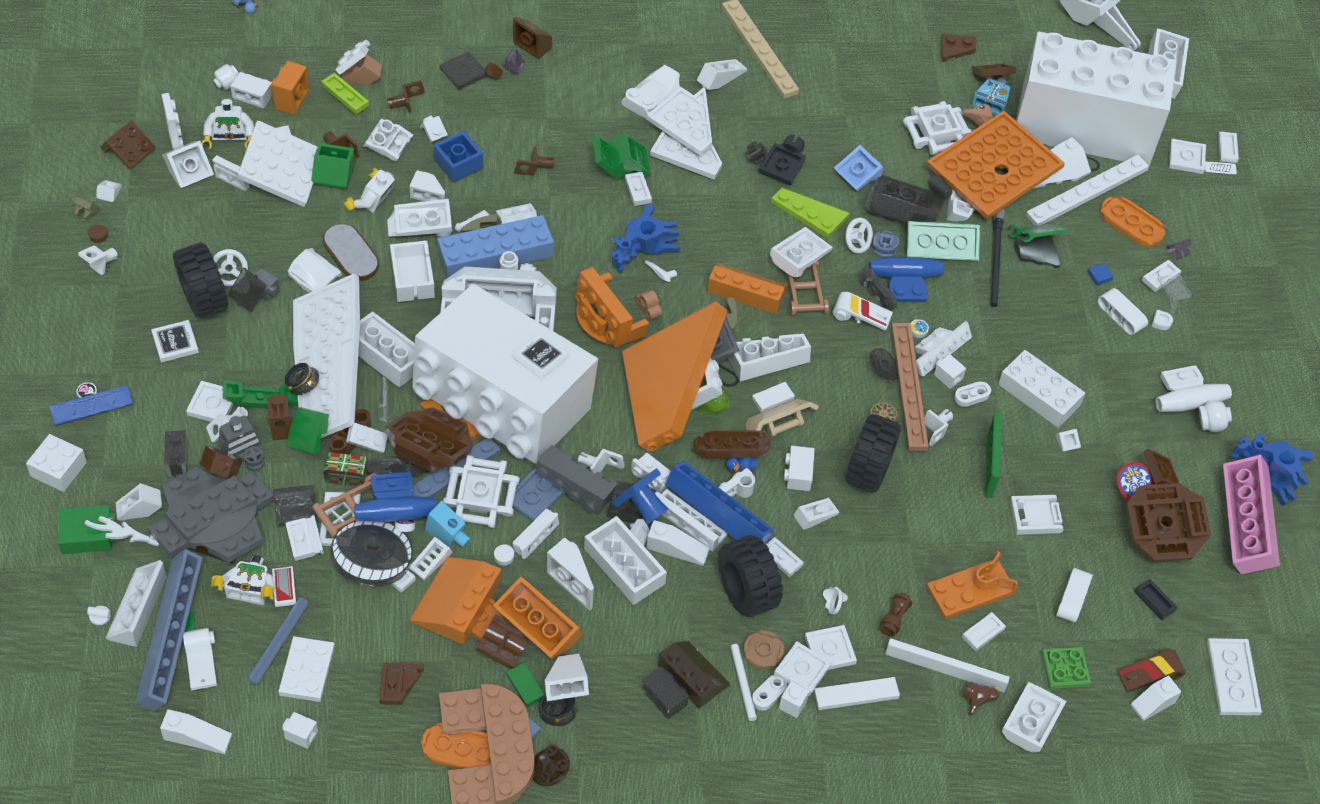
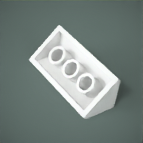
M159 560L136 568L106 639L137 647L167 578L162 561Z

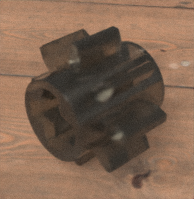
M754 142L746 147L748 151L745 152V155L751 163L756 162V164L764 161V155L767 154V150L762 143L757 144Z

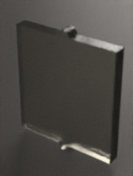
M242 268L228 296L236 301L238 306L253 312L268 285L260 280L258 275H254L246 268Z

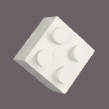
M49 434L27 461L26 465L31 477L64 492L87 461L83 449Z

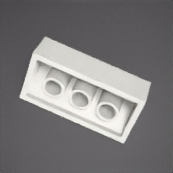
M371 312L360 320L358 356L398 387L413 378L415 343L377 314Z

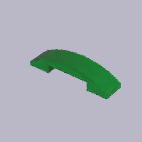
M222 381L223 399L235 404L255 408H268V396L285 394L287 395L288 407L299 405L297 389L290 390L287 385H281L280 389L245 387L242 386L240 381Z

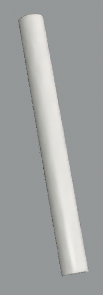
M733 644L730 647L748 720L754 721L757 717L738 644Z

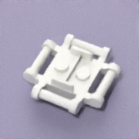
M945 101L925 107H911L912 116H908L903 120L905 127L908 128L914 140L915 148L920 149L928 145L931 155H936L938 152L954 144L955 142L951 143V140H956L957 142L972 132L965 123L962 110L959 107L952 108ZM914 124H918L924 137L920 138Z
M468 455L464 468L450 467V479L446 498H443V502L449 508L457 507L456 514L464 522L488 525L490 528H495L497 514L507 517L513 516L514 509H512L516 486L519 485L520 478L505 474L507 461L501 460V462L478 459ZM458 476H462L458 499H453ZM503 482L509 483L505 506H499ZM468 509L471 512L484 514L490 512V517L464 514L463 510Z

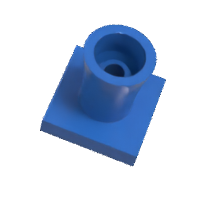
M657 468L612 500V503L615 507H618L631 498L643 516L645 523L649 524L669 509L648 486L649 483L661 475L660 471Z

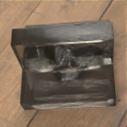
M314 485L274 489L277 527L286 526L287 522L311 518L313 515L316 522H318L317 514L312 508L316 503Z

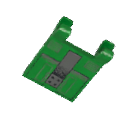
M1052 223L1021 228L1015 225L1008 226L1009 229L1014 228V233L1009 234L1010 237L1015 238L1021 233L1027 234L1025 239H1021L1023 242H1030L1035 237L1068 233V229Z

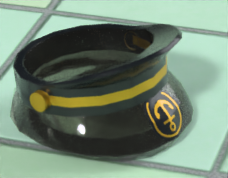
M306 362L294 365L285 376V384L294 395H303L312 391L319 381L317 369L309 366Z
M545 694L539 704L538 712L540 718L551 726L569 724L577 714L575 697L547 701Z

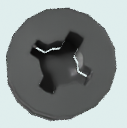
M253 446L244 451L245 466L248 470L259 471L264 467L265 461L262 449Z

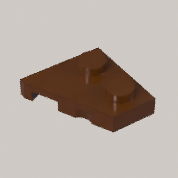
M942 34V62H946L948 58L954 56L955 58H960L964 55L975 54L976 37Z
M383 663L380 704L401 705L423 673L424 664Z

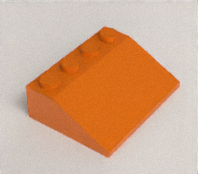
M447 557L409 619V622L465 645L472 634V629L475 628L478 619L481 618L484 609L488 606L489 600L492 599L502 582L501 568L484 561Z

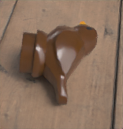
M971 681L962 694L966 697V700L971 702L969 715L972 716L977 707L989 701L997 700L999 697L998 687L979 686Z

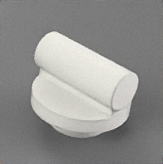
M88 607L87 614L93 624L104 625L110 620L111 613L107 607Z

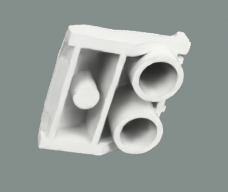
M381 118L363 146H367L375 152L397 161L413 134L400 125Z
M313 248L305 249L292 262L288 270V276L308 293L331 284L337 277L342 275L338 268L317 254Z

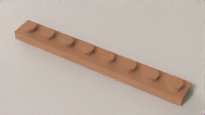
M892 323L891 329L908 451H927L928 440L911 323Z

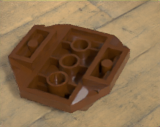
M434 407L427 408L425 411L406 412L386 426L385 434L389 437L397 456L431 473L446 466L453 467L471 453L473 447L467 423L455 419Z

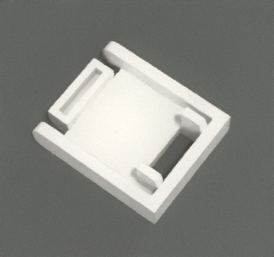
M1011 496L1010 506L1016 535L1063 532L1059 503L1056 502L1057 496ZM1018 509H1023L1024 519L1021 521Z

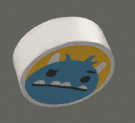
M919 319L912 321V336L916 338L925 337L929 329L928 324Z

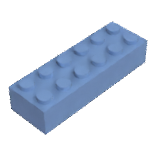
M543 215L437 238L438 254L447 278L463 267L500 268V257L507 251L516 254L518 264L554 256V241Z

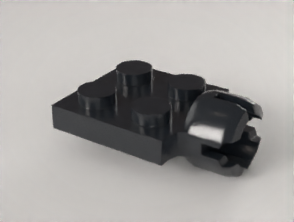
M792 134L787 136L782 144L774 143L759 167V172L791 186L806 161V156L801 154L805 146L803 139L798 136L794 143L792 141L796 135Z

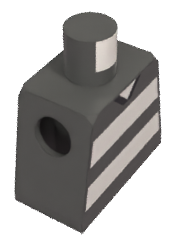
M233 416L228 423L221 425L219 428L218 446L223 452L237 456L244 453L249 447L261 445L255 430L246 416Z

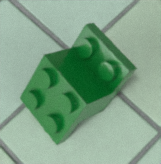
M623 132L609 142L599 134L592 136V148L595 154L594 161L598 167L604 169L610 176L612 175L619 180L632 171L636 173L642 172L644 178L651 175L646 148L626 132Z

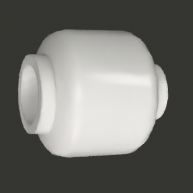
M225 64L214 72L215 79L213 81L219 89L222 87L224 90H229L239 73L233 65Z

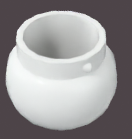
M1213 400L1207 402L1205 406H1199V417L1203 431L1222 432L1228 427V422H1232L1230 407H1226L1221 401Z

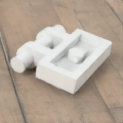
M368 40L359 42L355 45L354 49L344 53V56L337 62L338 66L335 69L339 75L366 56L369 51L367 47L370 46Z

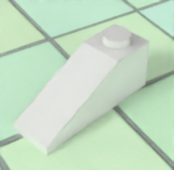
M736 59L708 62L704 64L697 81L707 90L719 89L745 73L747 68Z
M654 520L648 534L646 549L704 566L710 548L676 527Z
M167 710L160 727L163 740L222 754L226 753L232 737L230 732L189 714L173 710Z

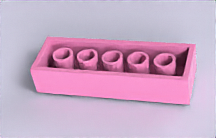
M1262 455L1223 464L1234 566L1241 575L1280 566L1268 464Z

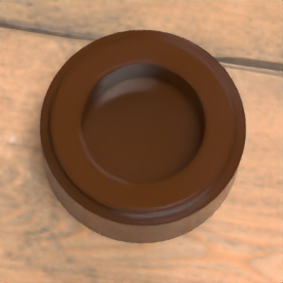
M488 63L485 68V72L494 79H499L503 74L502 69L494 63Z
M97 224L88 230L89 238L92 242L101 243L108 237L107 229L103 225Z

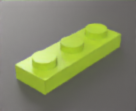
M336 73L321 81L322 87L354 114H358L369 107V101Z

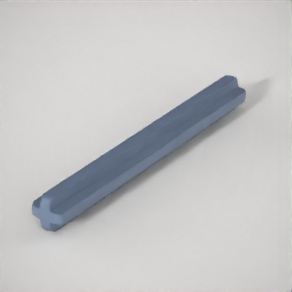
M303 597L297 600L249 675V682L255 685L259 683L308 606V600Z

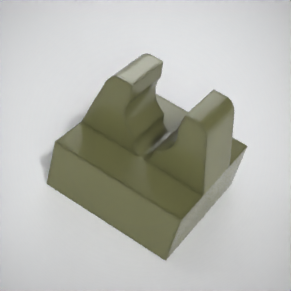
M76 197L74 204H76L75 214L80 216L82 211H85L83 218L88 220L100 208L79 197Z

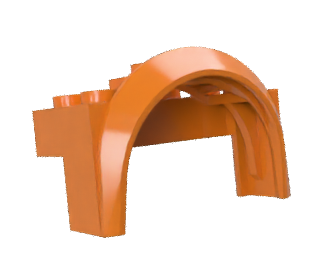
M591 267L580 272L575 298L578 302L576 315L582 329L594 339L612 344L615 348L646 337L649 322L644 319L632 324V316L608 287L609 281L612 280L611 274L608 272L599 276L595 269ZM591 304H594L596 306L600 316H598L595 313V311L591 307Z

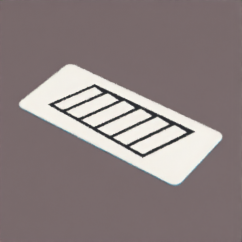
M1205 161L1206 172L1237 174L1236 164Z

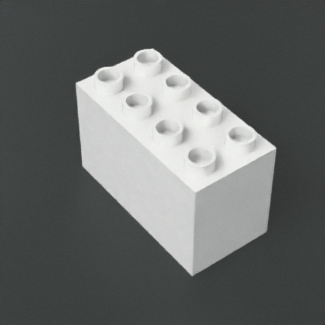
M1038 31L1021 89L1016 121L1042 144L1055 147L1073 137L1084 148L1086 154L1123 162L1139 155L1150 166L1170 111L1176 60L1169 59L1160 54L1150 55L1135 52L1126 47L1116 48L1101 45L1092 40L1082 41L1063 37L1058 33Z
M472 284L415 336L412 387L422 399L429 400L431 398L442 405L451 417L455 419L463 418L474 425L483 437L489 439L493 437L506 445L510 453L515 457H525L537 464V461L551 445L555 446L591 409L598 358L477 285ZM539 332L569 353L568 359L542 379L512 357L514 351Z

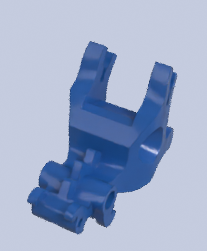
M647 204L642 216L629 222L625 238L621 239L620 236L614 238L617 250L615 252L612 251L611 254L613 267L618 269L619 273L623 272L624 263L629 264L632 258L637 257L635 251L660 255L663 252H679V245H672V243L678 242L679 231L671 229L677 227V222H665L652 218L654 206Z
M1257 434L1252 442L1248 441L1246 437L1241 438L1230 457L1232 459H1239L1242 456L1245 459L1262 455L1269 466L1271 491L1275 493L1282 506L1287 504L1288 500L1286 497L1294 501L1297 496L1292 491L1290 484L1296 490L1300 486L1299 482L1303 486L1308 483L1303 474L1300 461L1310 462L1314 457L1313 453L1308 450H1298L1285 441L1266 444L1263 442L1265 439L1263 434Z

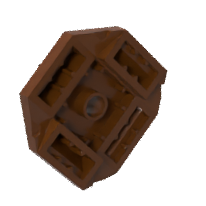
M1180 483L1141 485L1125 505L1132 543L1152 563L1191 560L1211 536L1204 497L1193 493ZM1161 521L1166 522L1168 527L1164 526Z

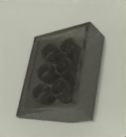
M881 174L869 191L864 210H867L872 215L884 216L890 221L902 222L905 226H907L908 221L937 223L947 196Z

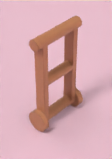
M819 260L809 266L811 267L814 281L794 282L793 277L787 274L792 301H790L791 316H795L796 312L823 310L824 314H828L829 303L827 299H823L816 266H819ZM795 289H816L818 303L798 304Z
M371 475L364 480V484L321 505L315 503L312 506L333 538L342 527L356 521L355 516L334 526L325 510L345 501L354 513L356 502L352 497L372 488Z

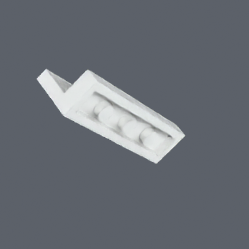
M666 489L662 494L659 492L655 493L669 508L662 515L694 539L708 546L712 552L728 536L727 532Z

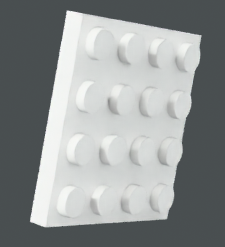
M257 120L236 178L304 207L313 185L311 179L317 146Z

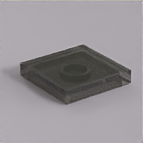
M469 51L440 64V70L458 90L488 77L485 69Z

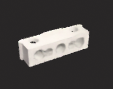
M545 509L513 542L514 552L521 555L522 559L527 558L559 525L558 513Z

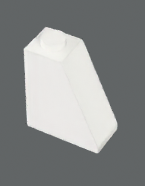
M579 654L559 656L545 679L547 701L589 695L587 674Z

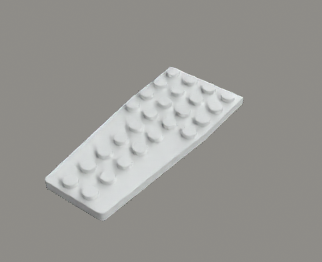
M355 273L293 300L295 365L306 362L312 370L311 377L317 381L314 387L306 383L297 389L299 407L329 414L327 434H321V438L352 426L355 420L360 333L359 277ZM305 366L296 369V381L303 375Z

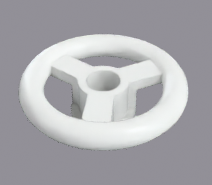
M856 218L847 227L846 243L852 252L856 254L864 253L872 243L873 231L866 219ZM861 223L859 228H853L856 224ZM865 228L867 229V241H866V243H865V240H864V230H865ZM852 242L859 243L861 248L854 247Z
M222 250L213 257L217 263L222 256L227 255V259L222 262L221 268L218 269L220 275L225 273L238 277L231 281L222 279L224 286L237 285L247 275V261L236 250ZM233 256L241 261L242 272L236 269ZM227 264L232 265V269L226 270L225 266Z

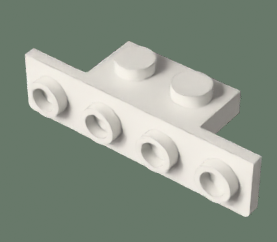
M965 321L954 331L939 327L915 346L916 353L922 355L916 360L920 376H925L935 368V364L939 359H944L949 354L951 355L972 338L968 322Z

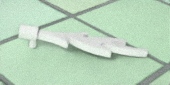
M100 516L98 520L106 525L95 524L88 520L84 523L97 530L112 532L106 533L105 538L123 539L132 536L130 542L143 541L151 545H159L151 534L150 537L141 534L125 522L122 523L121 527L116 522Z

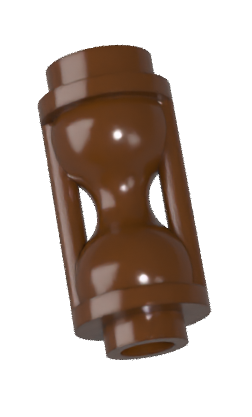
M897 593L893 596L892 609L880 622V630L883 634L892 637L899 632L901 618L913 604L907 594Z

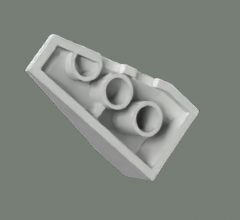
M1073 137L1050 150L1065 163L1064 168L1034 188L1043 187L1048 183L1054 182L1060 184L1065 180L1077 181L1091 173L1084 148Z

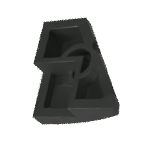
M1051 235L1035 237L1030 242L1021 241V239L1026 237L1016 238L1014 249L1020 261L1034 262L1038 265H1042L1044 262L1053 264L1054 268H1059V257Z

